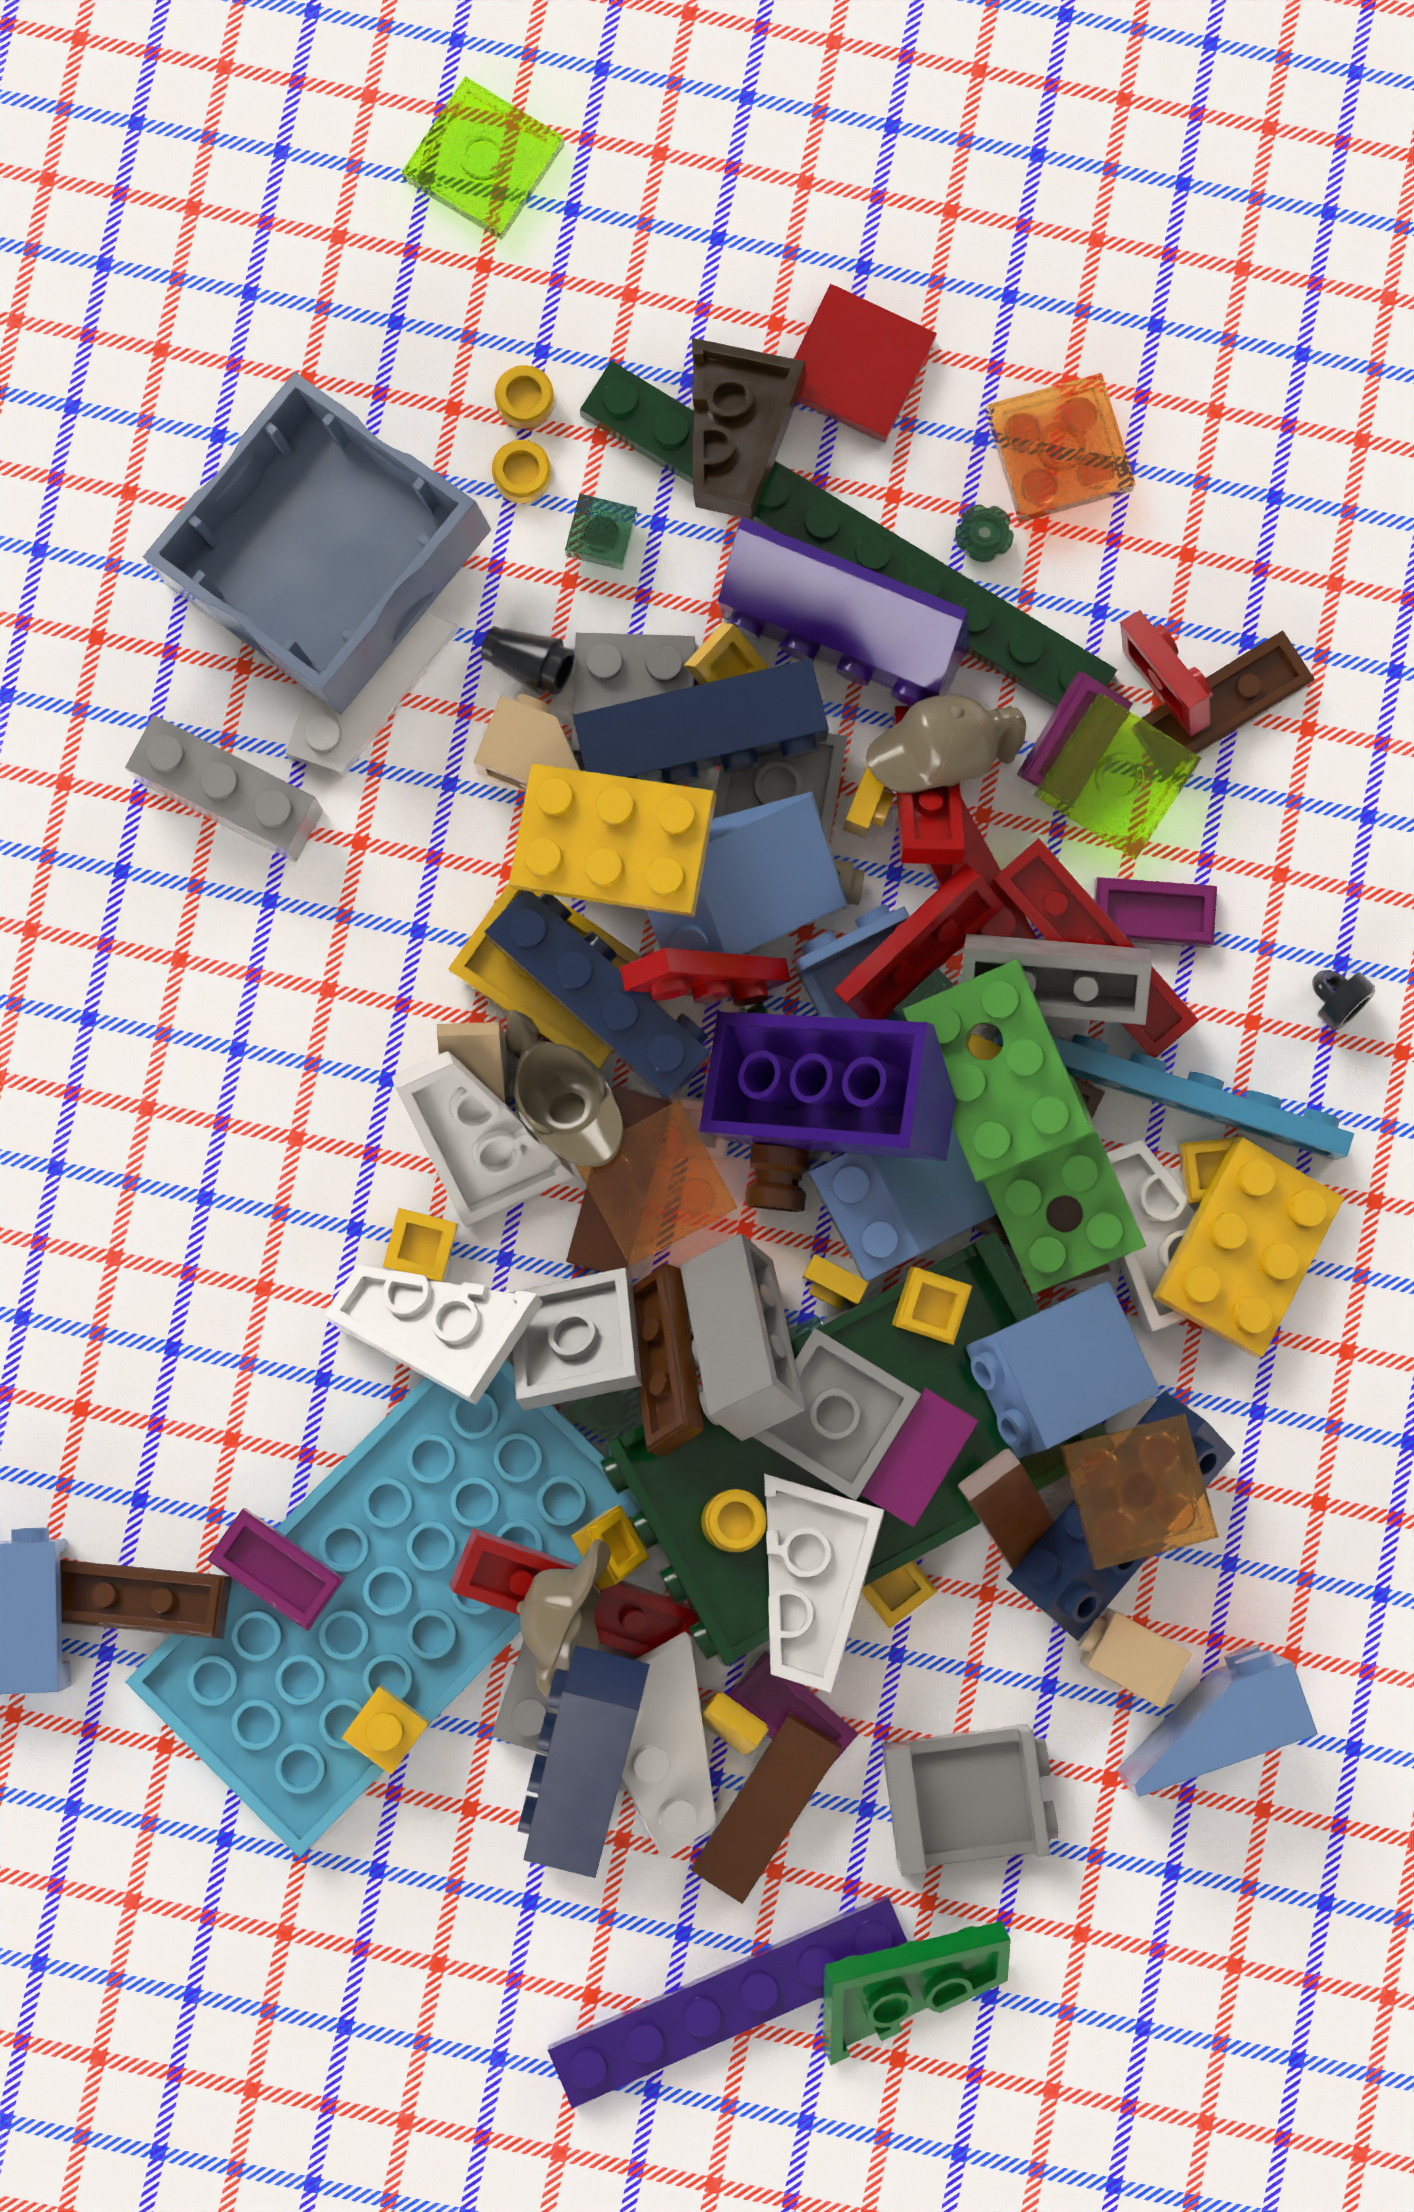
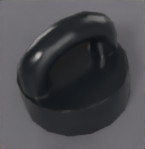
M1319 971L1312 979V988L1325 1004L1319 1010L1317 1016L1332 1030L1341 1029L1371 1000L1376 992V986L1361 972L1356 973L1347 980L1343 975L1335 971ZM1328 985L1332 986V987L1335 988L1337 991L1335 992V991L1332 990Z

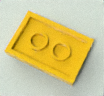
M531 763L509 885L513 889L695 917L717 795L713 790Z
M508 883L453 960L448 970L506 1012L516 1010L527 1015L539 1029V1035L551 1043L563 1044L582 1052L601 1070L612 1052L489 942L485 934V930L522 891L513 889ZM533 892V893H534L536 896H538V897L542 894V893ZM559 900L572 913V916L566 923L583 938L590 931H593L617 953L618 956L611 962L616 968L620 970L621 966L642 958V956Z
M1244 1137L1234 1139L1152 1298L1252 1357H1263L1330 1228L1344 1197Z

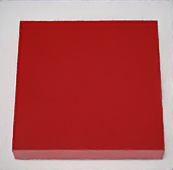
M830 283L793 358L805 361L807 377L797 402L886 443L936 341L937 333Z

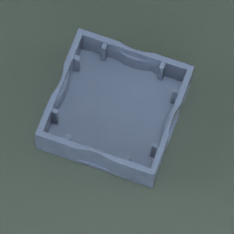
M294 371L240 437L235 450L222 469L192 495L142 557L166 585L342 715L492 529L474 499L411 454L397 450L378 439L366 428L358 416Z

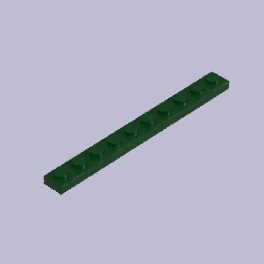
M611 360L581 406L580 417L693 485L694 410ZM777 461L774 462L753 520L749 519L750 521L967 609L969 647L966 653L1054 707L1058 706L1078 671L1087 674L1106 687L1118 670L789 468Z

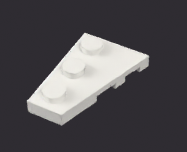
M424 613L342 715L307 690L285 752L287 757L345 777L388 722V716L410 688L413 689L427 672L426 668L444 645L447 646L459 631L458 624Z
M449 1051L391 1076L395 1089L464 1227L575 1177L570 1164L548 1146L544 1145L529 1130L518 1115Z
M1139 1140L1109 1151L1107 1154L1147 1244V1247L1117 1259L1146 1334L1188 1319L1152 1298V1295L1195 1212L1186 1202L1188 1198L1143 1140Z
M357 1265L324 1313V1316L331 1324L476 1405L543 1302L536 1293L516 1290L515 1294L488 1290L485 1285L463 1282L462 1285L432 1281L425 1275Z
M764 1474L767 1504L766 1542L769 1567L768 1604L771 1674L832 1693L886 1510Z
M686 1632L679 1634L635 1659L636 1661L650 1664L621 1778L653 1843L662 1857L669 1855L717 1827L691 1637Z

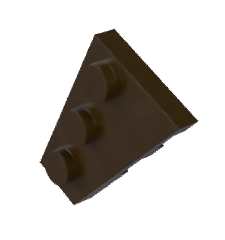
M692 338V400L694 407L693 496L695 507L753 520L807 377L806 363L802 360Z

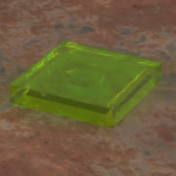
M465 76L401 173L404 181L502 241L565 146L564 136Z
M1098 693L1034 793V796L1136 860L1202 758L1106 695Z

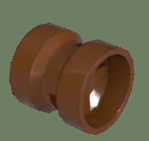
M751 1145L749 1163L755 1170L754 1176L757 1179L756 1182H752L747 1186L745 1206L777 1211L804 1212L806 1192L802 1187L798 1186V1183L802 1181V1175L809 1170L811 1151L786 1146Z

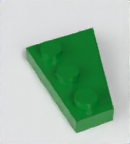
M998 1921L978 1927L969 1926L958 1932L922 1941H909L898 1947L861 1956H848L840 1961L825 1964L823 2049L830 2066L850 2057L847 2046L877 2032L880 2040L884 2041L902 2032L899 2023L926 2008L933 2012L942 2013L1008 1981L1011 1939L1003 1922Z

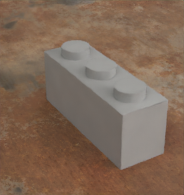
M154 714L125 766V769L137 782L294 862L298 860L323 812V808L315 796Z
M966 934L961 983L1018 959L1043 1016L1146 1025L1152 967L1150 949Z
M740 1233L680 1264L687 1313L691 1321L694 1340H692V1353L694 1361L700 1369L704 1389L700 1392L699 1398L707 1418L714 1425L720 1424L739 1440L744 1441L805 1411L773 1260Z

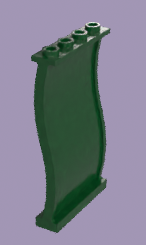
M996 1231L925 1269L926 1271L972 1286L954 1345L892 1325L905 1281L817 1328L822 1333L919 1393L924 1388H927L978 1420L977 1425L914 1528L888 1511H885L864 1586L981 1524L958 1485L1004 1449L1009 1448L1014 1454L1011 1446L1000 1435L997 1426L998 1417L985 1389L977 1383L973 1376L971 1359L966 1350L968 1344L1040 1312ZM813 1331L791 1342L794 1360ZM701 1406L704 1430L665 1457L647 1452L644 1425L641 1424L603 1445L609 1457L600 1461V1464L616 1494L618 1495L627 1490L639 1512L629 1516L645 1548L649 1549L657 1545L668 1567L659 1571V1574L676 1605L687 1600L698 1622L690 1626L689 1630L704 1658L708 1660L717 1656L719 1662L727 1667L736 1662L741 1656L770 1640L768 1604L769 1567L766 1542L767 1504L764 1474L850 1500L853 1499L754 1437L741 1441L720 1424L714 1425L707 1418ZM1099 1423L1049 1449L1017 1459L1024 1467L1036 1490L1039 1491L1087 1462L1096 1460L1112 1451L1115 1447L1102 1423ZM732 1489L744 1490L753 1494L761 1502L766 1513V1529L761 1540L751 1549L736 1553L723 1552L712 1546L704 1536L701 1526V1516L707 1502L716 1494ZM859 1495L856 1500L857 1502L883 1509L862 1495Z

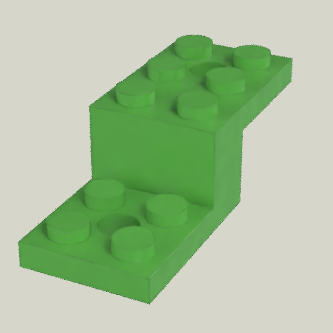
M1018 959L903 1009L907 1021L928 1022L935 1027L956 1098L952 1126L976 1182L984 1181L1032 1294L1147 1247L1076 1080L1068 1074ZM982 1024L996 1026L1003 1036V1046L1000 1053L990 1060H979L973 1056L968 1045L969 1036L973 1029ZM1063 1195L1075 1198L1083 1210V1218L1080 1225L1070 1232H1062L1055 1229L1048 1219V1208L1051 1202Z

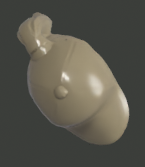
M945 694L933 696L911 706L899 723L881 734L869 745L866 754L867 765L882 785L899 793H916L940 786L952 787L963 780L975 779L985 775L993 765L996 757L1002 763H1012L1025 741L1026 720L1018 708L1011 706L986 710L979 702L963 695Z
M510 1010L507 1015L505 1042L508 1050L518 1058L513 1094L515 1098L514 1106L519 1117L544 1145L548 1146L565 1160L585 1167H598L609 1163L614 1159L621 1147L624 1137V1123L620 1108L604 1075L582 1052L563 1044L540 1041L538 1037L539 1029L533 1020L521 1012Z
M596 1539L593 1541L575 1569H548L535 1575L524 1600L520 1601L517 1605L523 1639L531 1652L538 1658L536 1664V1683L538 1689L547 1698L549 1697L556 1668L569 1670L575 1645L599 1651V1638L594 1620V1611L600 1602L601 1592L595 1584L606 1570L611 1555L610 1547L602 1540Z

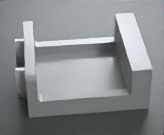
M1027 1724L881 1743L897 1866L901 1876L927 1873L926 1867L1028 1853H1035L1037 1857L1050 1856L1048 1839L1058 1838V1824L1053 1800L1043 1801L1040 1777L1050 1776L1048 1751L1045 1739H1035L1033 1730Z

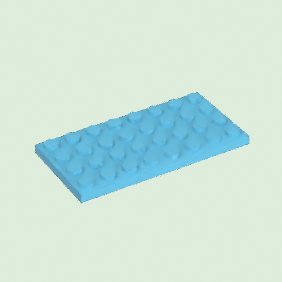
M507 1359L476 1405L424 1377L276 1528L279 1532L346 1578L312 1628L306 1631L232 1578L223 1640L171 1634L125 1683L300 1858L385 1771L341 1738L376 1689L383 1685L430 1720L429 1726L521 1631L520 1615L453 1593L449 1586L472 1529L475 1528L578 1565L583 1557L571 1537L572 1534L604 1511L617 1505L622 1506L629 1520V1516L635 1514L638 1509L627 1490L618 1495L614 1491L600 1464V1461L606 1457L554 1405L523 1411L516 1400L514 1366Z

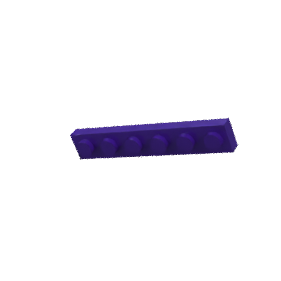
M888 1894L556 2041L548 2045L547 2051L573 2109L823 1997L825 1964L840 1961L848 1956H861L898 1947L908 1941Z

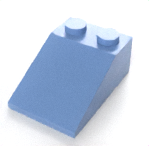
M812 791L712 819L695 917L646 910L660 949L675 948L743 954L847 905V898Z
M953 1126L947 1161L845 1153L809 1172L812 1184L861 1278L866 1282L997 1215L984 1181L976 1182Z
M1259 1645L1245 1647L1225 1655L1226 1665L1211 1670L1117 1768L1120 1780L1140 1797L1318 1735L1293 1661L1270 1650L1261 1651Z

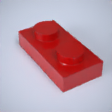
M1141 610L1121 621L1123 653L1187 734L1192 737L1209 726V699L1213 697L1212 689L1198 668L1192 667L1188 670L1177 656L1179 653L1177 645L1169 631L1161 624L1154 627Z

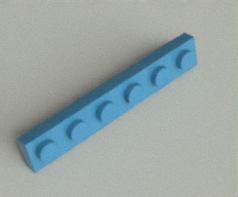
M997 1029L993 1043L1002 1047L1003 1036L1000 1030ZM1074 1034L1072 1042L1052 1036L1068 1074L1332 1160L1348 1156L1355 1133L1338 1128L1341 1119L1336 1116L1313 1109H1305L1303 1116L1281 1110L1282 1100L1269 1094L1247 1090L1244 1098L1222 1091L1224 1081L1210 1075L1190 1071L1188 1078L1185 1079L1164 1072L1166 1063L1147 1055L1131 1053L1130 1060L1107 1054L1109 1046L1107 1043L1088 1036Z

